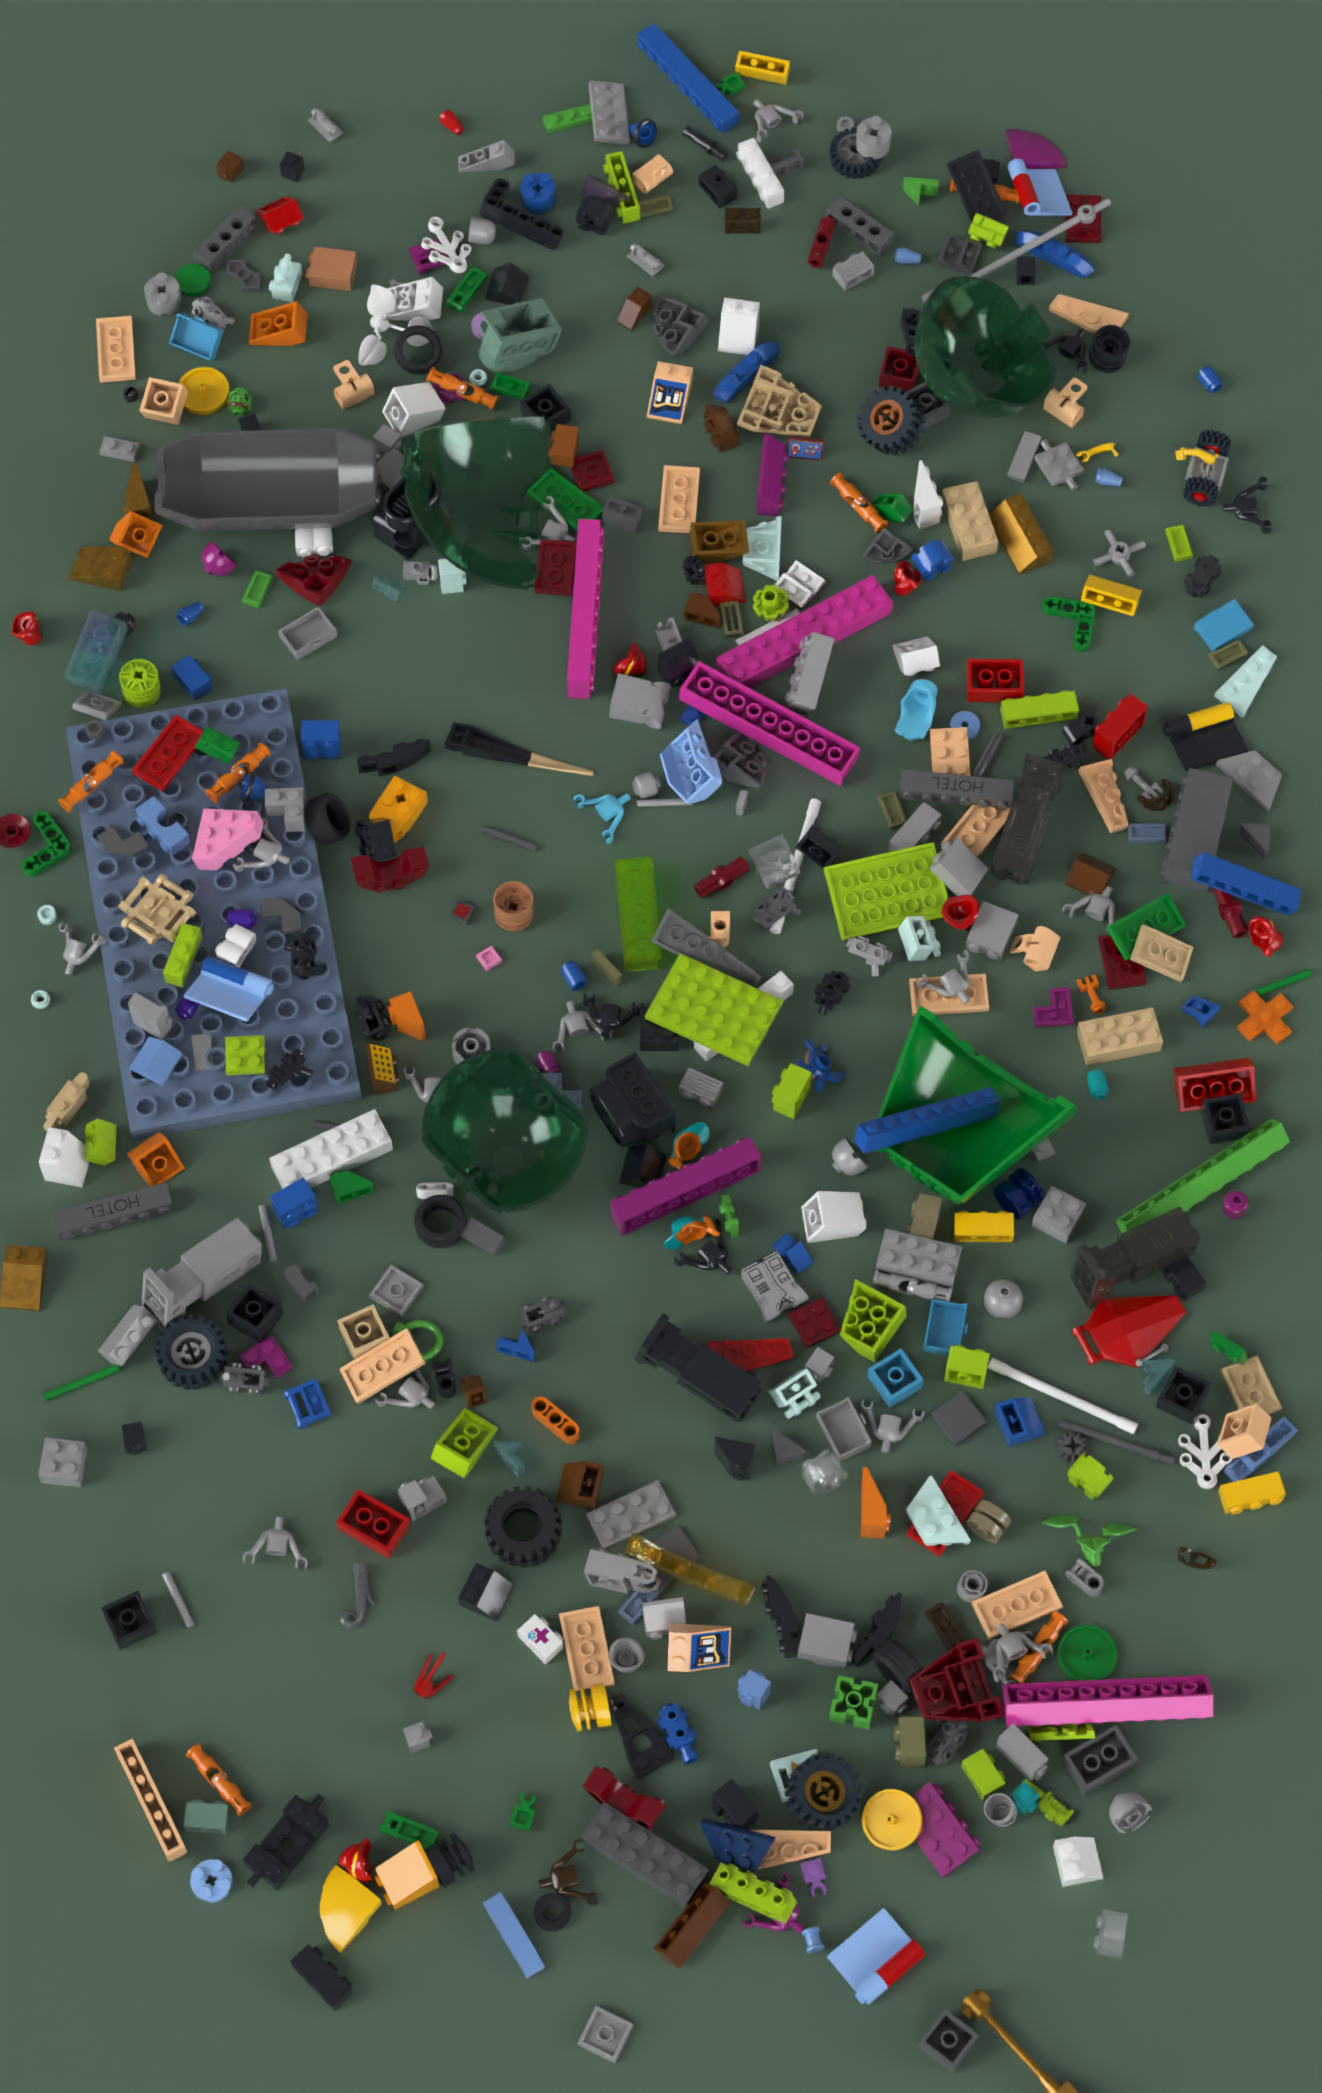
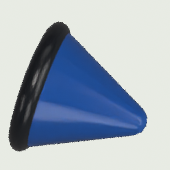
M644 119L630 125L628 128L635 143L640 148L649 147L656 139L657 126L651 119Z
M250 771L243 780L240 800L241 802L265 798V789L269 788Z

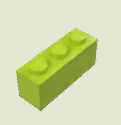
M182 923L163 971L165 983L184 987L203 939L201 928Z

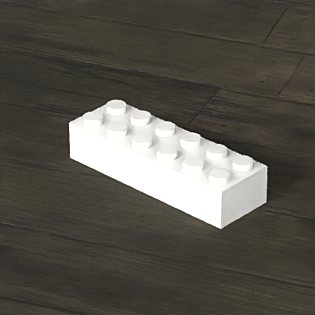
M373 1109L269 1159L271 1168L282 1189L303 1177L310 1188L329 1180V1176L337 1171H349L392 1151L393 1146L392 1140L376 1110Z

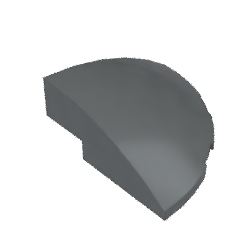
M661 294L653 312L655 317V325H653L654 334L661 343V346L675 357L683 353L696 341L710 321L704 313L691 309L687 304Z
M740 732L734 734L723 745L722 749L713 756L717 760L721 777L736 784L759 788L766 776L765 766L767 762L764 753H760L757 748L758 742Z

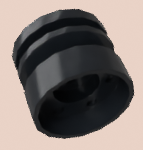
M1105 325L1099 328L1094 334L1088 358L1091 365L1104 373H1113L1120 370L1126 361L1131 340L1129 334L1117 325Z
M454 1832L449 1834L452 1842L451 1845L445 1837L442 1838L444 1849L441 1850L435 1843L423 1849L443 1888L456 1882L453 1873L456 1870L462 1877L466 1876L463 1866L470 1873L475 1871L472 1857L466 1845Z

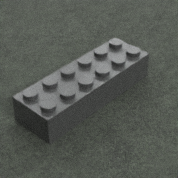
M603 1802L581 1835L583 1844L682 1908L687 1906L709 1875L708 1868L605 1802Z

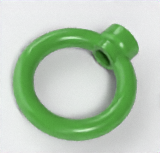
M415 1320L405 1325L397 1322L392 1330V1337L406 1328L409 1331L415 1328L430 1330L435 1336V1344L429 1351L421 1353L424 1360L434 1357L443 1345L441 1330L434 1323L426 1320Z

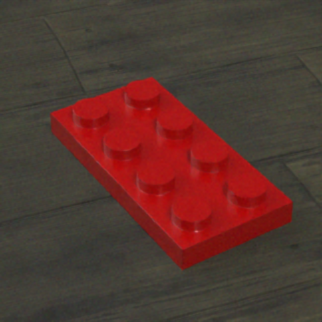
M175 715L134 766L132 774L163 792L196 751L195 745L203 730Z
M952 1470L939 1486L961 1525L964 1524L984 1495L983 1490ZM913 1524L906 1533L907 1537L939 1558L948 1547V1545L942 1544L926 1546Z

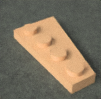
M751 1830L776 1837L775 1842L770 1847L758 1870L831 1853V1831Z

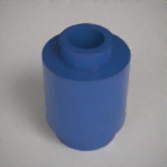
M1205 366L1199 370L1197 379L1207 391L1213 394L1222 388V379L1212 367Z

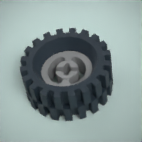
M188 1314L189 1319L184 1320L183 1315L179 1316V1322L175 1323L172 1319L168 1322L170 1326L168 1329L165 1326L161 1329L162 1336H157L158 1345H155V1352L160 1370L168 1382L172 1380L173 1385L176 1387L182 1384L183 1389L189 1390V1385H193L194 1390L200 1389L199 1384L203 1383L207 1387L210 1385V1379L214 1382L218 1379L217 1373H221L224 1370L223 1364H227L226 1355L228 1354L223 1334H221L219 1327H215L214 1322L210 1319L206 1322L204 1316L199 1315L198 1320H196L194 1314ZM187 1344L191 1345L197 1364H193Z

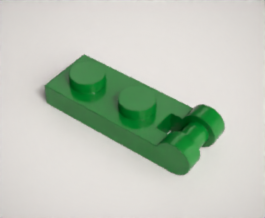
M472 266L448 297L446 306L454 307L456 311L463 313L467 304L487 280L488 274Z
M386 1811L385 1821L378 1830L382 1834L392 1836L409 1844L419 1840L423 1849L434 1843L436 1844L440 1834L437 1830ZM393 1822L398 1823L396 1829L391 1828Z

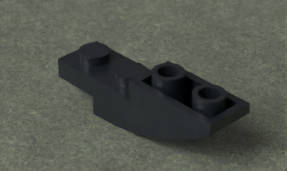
M418 739L415 742H401L397 745H392L393 752L391 753L383 752L379 755H365L357 758L359 774L378 771V775L381 777L406 769L424 758L431 751L429 739Z
M766 1575L765 1582L762 1583L763 1595L768 1597V1602H765L766 1614H770L771 1620H777V1633L781 1632L782 1640H779L780 1652H784L785 1658H792L793 1646L791 1638L798 1637L797 1621L791 1604L781 1587L770 1575Z
M900 1592L895 1596L891 1595L885 1602V1608L882 1611L878 1610L873 1615V1629L866 1635L865 1643L862 1646L858 1645L853 1650L852 1663L857 1667L860 1666L870 1653L874 1654L881 1645L890 1640L900 1613L902 1598Z

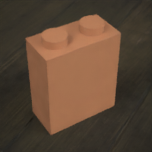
M314 247L313 253L309 255L310 268L306 269V279L309 281V286L351 291L357 265L356 252Z

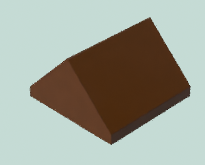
M1082 853L1075 859L1065 885L1087 895L1102 894L1113 877L1116 868Z

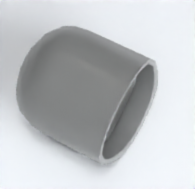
M472 217L468 232V242L482 245L491 244L496 234L495 224L487 219Z
M995 1793L985 1801L984 1813L994 1825L1007 1827L1016 1820L1017 1808L1007 1795Z

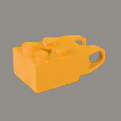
M394 775L370 811L369 819H390L395 844L410 830L428 803L427 792Z

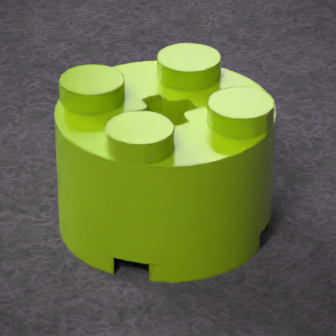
M1082 1453L1067 1471L1068 1481L1076 1488L1078 1486L1082 1487L1085 1490L1083 1493L1091 1500L1095 1497L1098 1498L1114 1478L1111 1474L1107 1476L1104 1473L1106 1468L1089 1455L1085 1457V1453Z

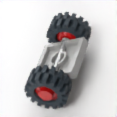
M1212 429L1210 432L1209 430L1202 431L1199 435L1197 446L1194 447V449H1201L1212 455L1217 453L1219 456L1215 458L1214 464H1208L1198 456L1191 455L1185 476L1187 482L1183 493L1184 498L1188 502L1192 501L1193 505L1196 503L1200 507L1201 505L1207 507V505L1211 506L1215 503L1229 460L1227 456L1231 446V439H1229V436H1225V433L1221 434L1218 430L1217 432H1214Z

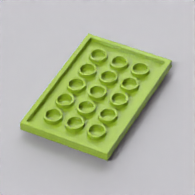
M934 842L823 868L841 941L849 940L850 936L858 938V936L863 937L898 929L908 916H924L925 922L943 918L941 913L942 906L948 899L945 884L929 869L933 864V858L937 855Z
M679 954L645 1014V1019L749 1067L783 1005V1000L683 954Z

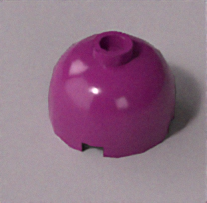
M213 541L208 543L202 551L201 559L205 565L203 569L210 576L215 574L223 577L229 575L237 567V564Z

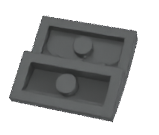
M948 233L936 264L950 270L971 274L983 244L969 237H966L964 240Z

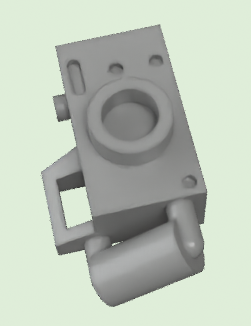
M404 562L403 578L408 581L417 580L418 585H429V581H436L438 579V566L429 564V562Z

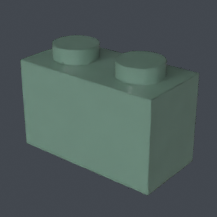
M194 1799L192 1802H186L184 1829L188 1832L227 1834L230 1809L222 1801H213V1804L205 1803L203 1800Z

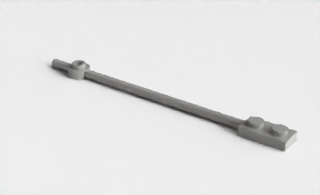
M1107 198L1095 206L1082 205L1078 209L1077 216L958 283L965 287L1079 222L1084 224L1093 222L1096 217L1095 213L1111 205V201ZM952 279L921 296L929 311L933 312L937 309V305L955 284Z

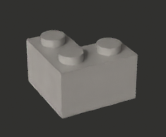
M303 787L265 789L267 816L284 815L286 832L305 831Z
M434 1476L431 1478L426 1477L419 1483L416 1480L412 1482L407 1481L398 1489L400 1503L412 1522L447 1502L446 1494Z

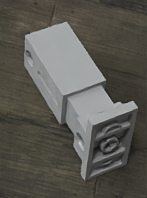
M237 1217L182 1254L181 1262L167 1272L162 1268L155 1273L151 1268L143 1272L141 1307H145L158 1319L155 1325L160 1330L164 1326L168 1329L170 1327L168 1322L172 1319L175 1322L179 1316H184L187 1306L199 1298L206 1301L259 1265L262 1250L261 1240L257 1236H253L248 1225L245 1222H241Z

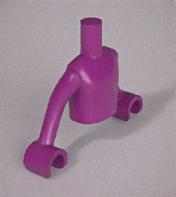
M782 1873V1876L787 1881L782 1883L777 1879V1884L782 1888L790 1890L788 1886L789 1875ZM797 1904L786 1924L774 1919L772 1920L775 1923L755 1920L751 1914H747V1916L752 1920V1923L747 1924L742 1920V1925L748 1929L758 1926L770 1930L783 1931L792 1927L799 1934L805 1929L796 1920L799 1912Z

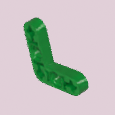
M1052 596L1046 597L1042 602V611L1045 614L1077 619L1073 647L1078 652H1086L1090 647L1095 606L1079 600ZM1049 603L1052 604V608H1048ZM1066 605H1070L1073 607L1074 610L1071 612H1067L1063 609V607ZM1085 609H1089L1088 614L1085 613ZM1081 624H1087L1089 626V629L1081 630L1079 626ZM1081 636H1085L1083 645H1080Z
M39 811L34 814L33 822L49 845L22 862V871L28 877L38 875L68 856L71 852L68 839L45 811ZM40 818L45 819L46 827L41 821L39 822ZM51 830L57 832V835L53 838L47 836ZM58 841L66 848L65 850L59 849ZM44 854L52 856L49 861H43L41 857ZM28 865L33 866L34 869L31 870V869L27 868V866H28Z

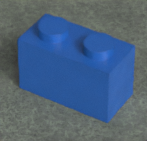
M187 655L172 665L171 669L173 676L195 701L213 689L212 677L207 671L204 672L201 669V664L196 658L193 660L190 655Z

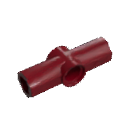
M826 216L821 219L818 231L814 236V243L808 258V264L813 268L818 269L823 266L826 254L829 251L836 226V221L832 217Z
M740 856L725 866L719 865L714 868L709 876L694 884V889L697 895L704 899L719 889L725 890L730 887L734 880L749 872L750 868L746 860Z
M1212 888L1218 902L1219 914L1222 920L1226 921L1232 937L1238 939L1248 934L1249 930L1242 916V908L1238 899L1235 900L1234 895Z

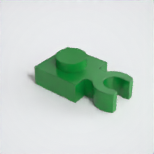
M737 72L721 79L722 84L714 85L723 96L727 92L731 96L745 89V83Z
M522 1792L520 1795L521 1806L515 1805L510 1827L530 1832L535 1815V1810L530 1809V1807L535 1804L536 1796L533 1795L531 1801L527 1802L524 1800L525 1792Z

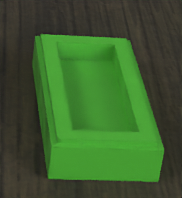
M256 570L242 598V603L260 608L273 580V575Z

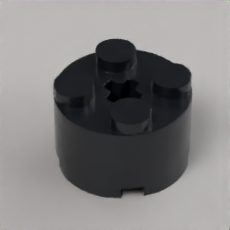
M588 195L586 199L583 197L575 217L579 224L578 228L583 231H588V229L595 231L596 234L601 236L605 235L613 219L615 207L612 204L610 207L606 204L607 200L598 196Z

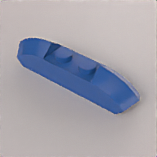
M1031 230L1015 232V244L1020 248L1043 234ZM1052 238L1027 251L1079 278H1086L1095 271L1094 264L1086 256Z
M778 341L764 342L753 349L720 381L713 391L715 398L725 403H729L756 378L760 365L768 367L780 354Z

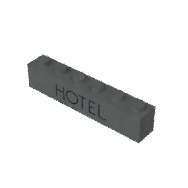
M902 769L899 797L905 800L921 799L924 802L940 801L944 804L959 803L963 806L971 804L982 808L991 806L1002 810L1012 809L1015 780Z
M166 1182L52 1213L59 1239L71 1240L78 1235H90L94 1231L101 1229L109 1230L113 1226L120 1224L128 1225L132 1221L148 1220L151 1216L167 1215L170 1211H174V1207Z

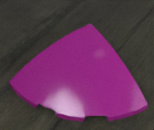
M1005 129L1011 160L1022 159L1027 169L1066 168L1065 160L1060 151L1045 137L1027 130Z

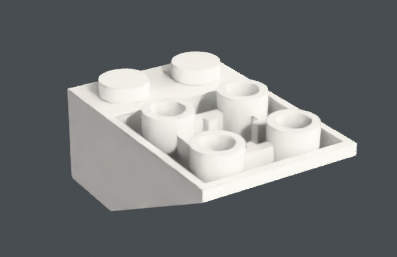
M433 277L387 288L394 295L396 303L393 311L386 312L387 316L384 318L387 320L411 321L414 317L418 316L424 317L428 321L440 318L443 287Z
M922 460L919 461L913 507V517L919 530L939 524L940 516L942 515L941 506H943L941 496H938L936 493V484L930 480L929 469L927 466H924Z

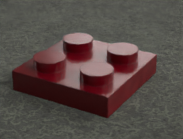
M603 450L575 458L573 467H570L578 488L583 492L615 483Z
M823 1297L788 1313V1318L805 1349L841 1333V1328Z

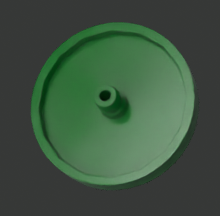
M1080 1625L1070 1629L1062 1637L1057 1650V1660L1063 1673L1072 1681L1103 1680L1111 1674L1115 1667L1117 1649L1111 1636L1103 1629L1092 1625Z

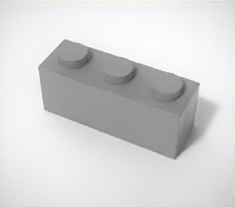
M923 802L889 841V851L892 852L926 844L930 839L931 833L933 831L936 832L940 828L942 814Z
M133 1305L99 1348L98 1352L110 1363L123 1366L158 1319L145 1307Z

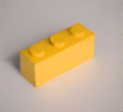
M739 51L735 66V72L740 76L783 85L787 84L790 71V61Z
M1089 574L1084 585L1081 601L1134 616L1142 590Z
M959 1211L954 1213V1242H1013L1014 1213L999 1211L997 1213H989L988 1211H979L978 1213Z
M1279 1471L1220 1485L1218 1491L1225 1514H1239L1248 1508L1256 1510L1261 1508L1262 1505L1269 1503L1270 1505H1276L1282 1502L1286 1494Z

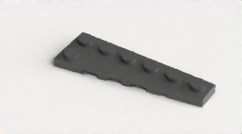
M667 908L651 939L652 943L678 956L683 954L752 987H757L762 975L672 909Z

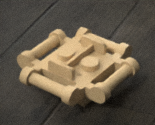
M160 874L154 884L141 877L138 881L139 884L130 895L118 905L122 911L128 914L122 920L121 926L139 934L151 945H154L159 938H166L173 942L182 923H186L190 917L193 918L196 914L193 908L186 906L192 899L193 893L189 890L185 891L171 882L164 874ZM165 886L174 893L178 894L182 897L181 900L178 901L177 899H175L174 895L167 892L161 887ZM144 888L147 889L148 892L135 908L130 907Z

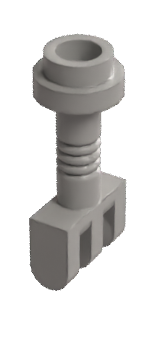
M1131 766L1124 773L1127 780L1132 779L1145 791L1141 795L1143 798L1159 797L1158 794L1162 795L1164 793L1163 789L1156 782L1149 786L1137 774L1139 770L1136 767Z

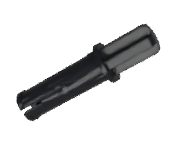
M690 126L685 128L687 131H683V136L706 150L707 154H712L721 161L727 159L728 152L717 146L716 142H711Z

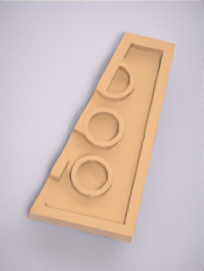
M1058 294L1049 306V311L1093 334L1105 325L1122 327L1129 315L1126 312Z
M1112 759L1082 766L1078 770L1110 833L1125 830L1129 826L1124 805L1121 804L1120 789H1117V778L1112 769Z

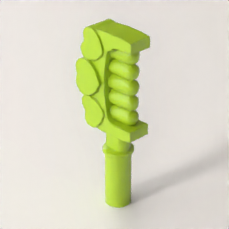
M1026 1778L1024 1781L1039 1795V1800L1041 1801L1038 1808L1041 1809L1042 1813H1045V1818L1051 1822L1054 1821L1060 1826H1064L1074 1813V1810H1069L1061 1802H1058L1057 1799H1054V1796H1051V1791L1045 1794Z

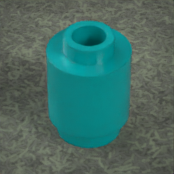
M1102 1070L1090 1071L1086 1079L1090 1096L1096 1100L1106 1098V1095L1109 1094V1088L1105 1074H1103Z

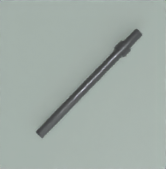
M1060 1419L1058 1427L1148 1456L1150 1460L1156 1462L1160 1460L1173 1465L1175 1457L1161 1453V1450L1149 1449Z

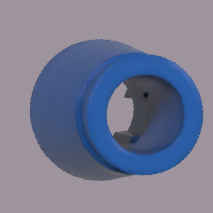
M200 602L184 607L176 614L177 620L183 626L190 625L204 611V607Z

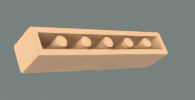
M133 1738L114 1747L168 1862L187 1854L184 1843Z

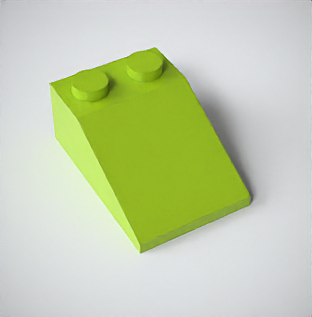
M464 1408L437 1441L430 1459L465 1479L494 1437L498 1427Z

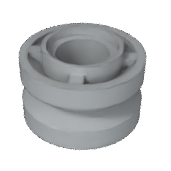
M969 1570L963 1573L957 1584L959 1597L969 1603L982 1598L988 1586L986 1577L976 1570ZM968 1584L975 1585L977 1589H971Z

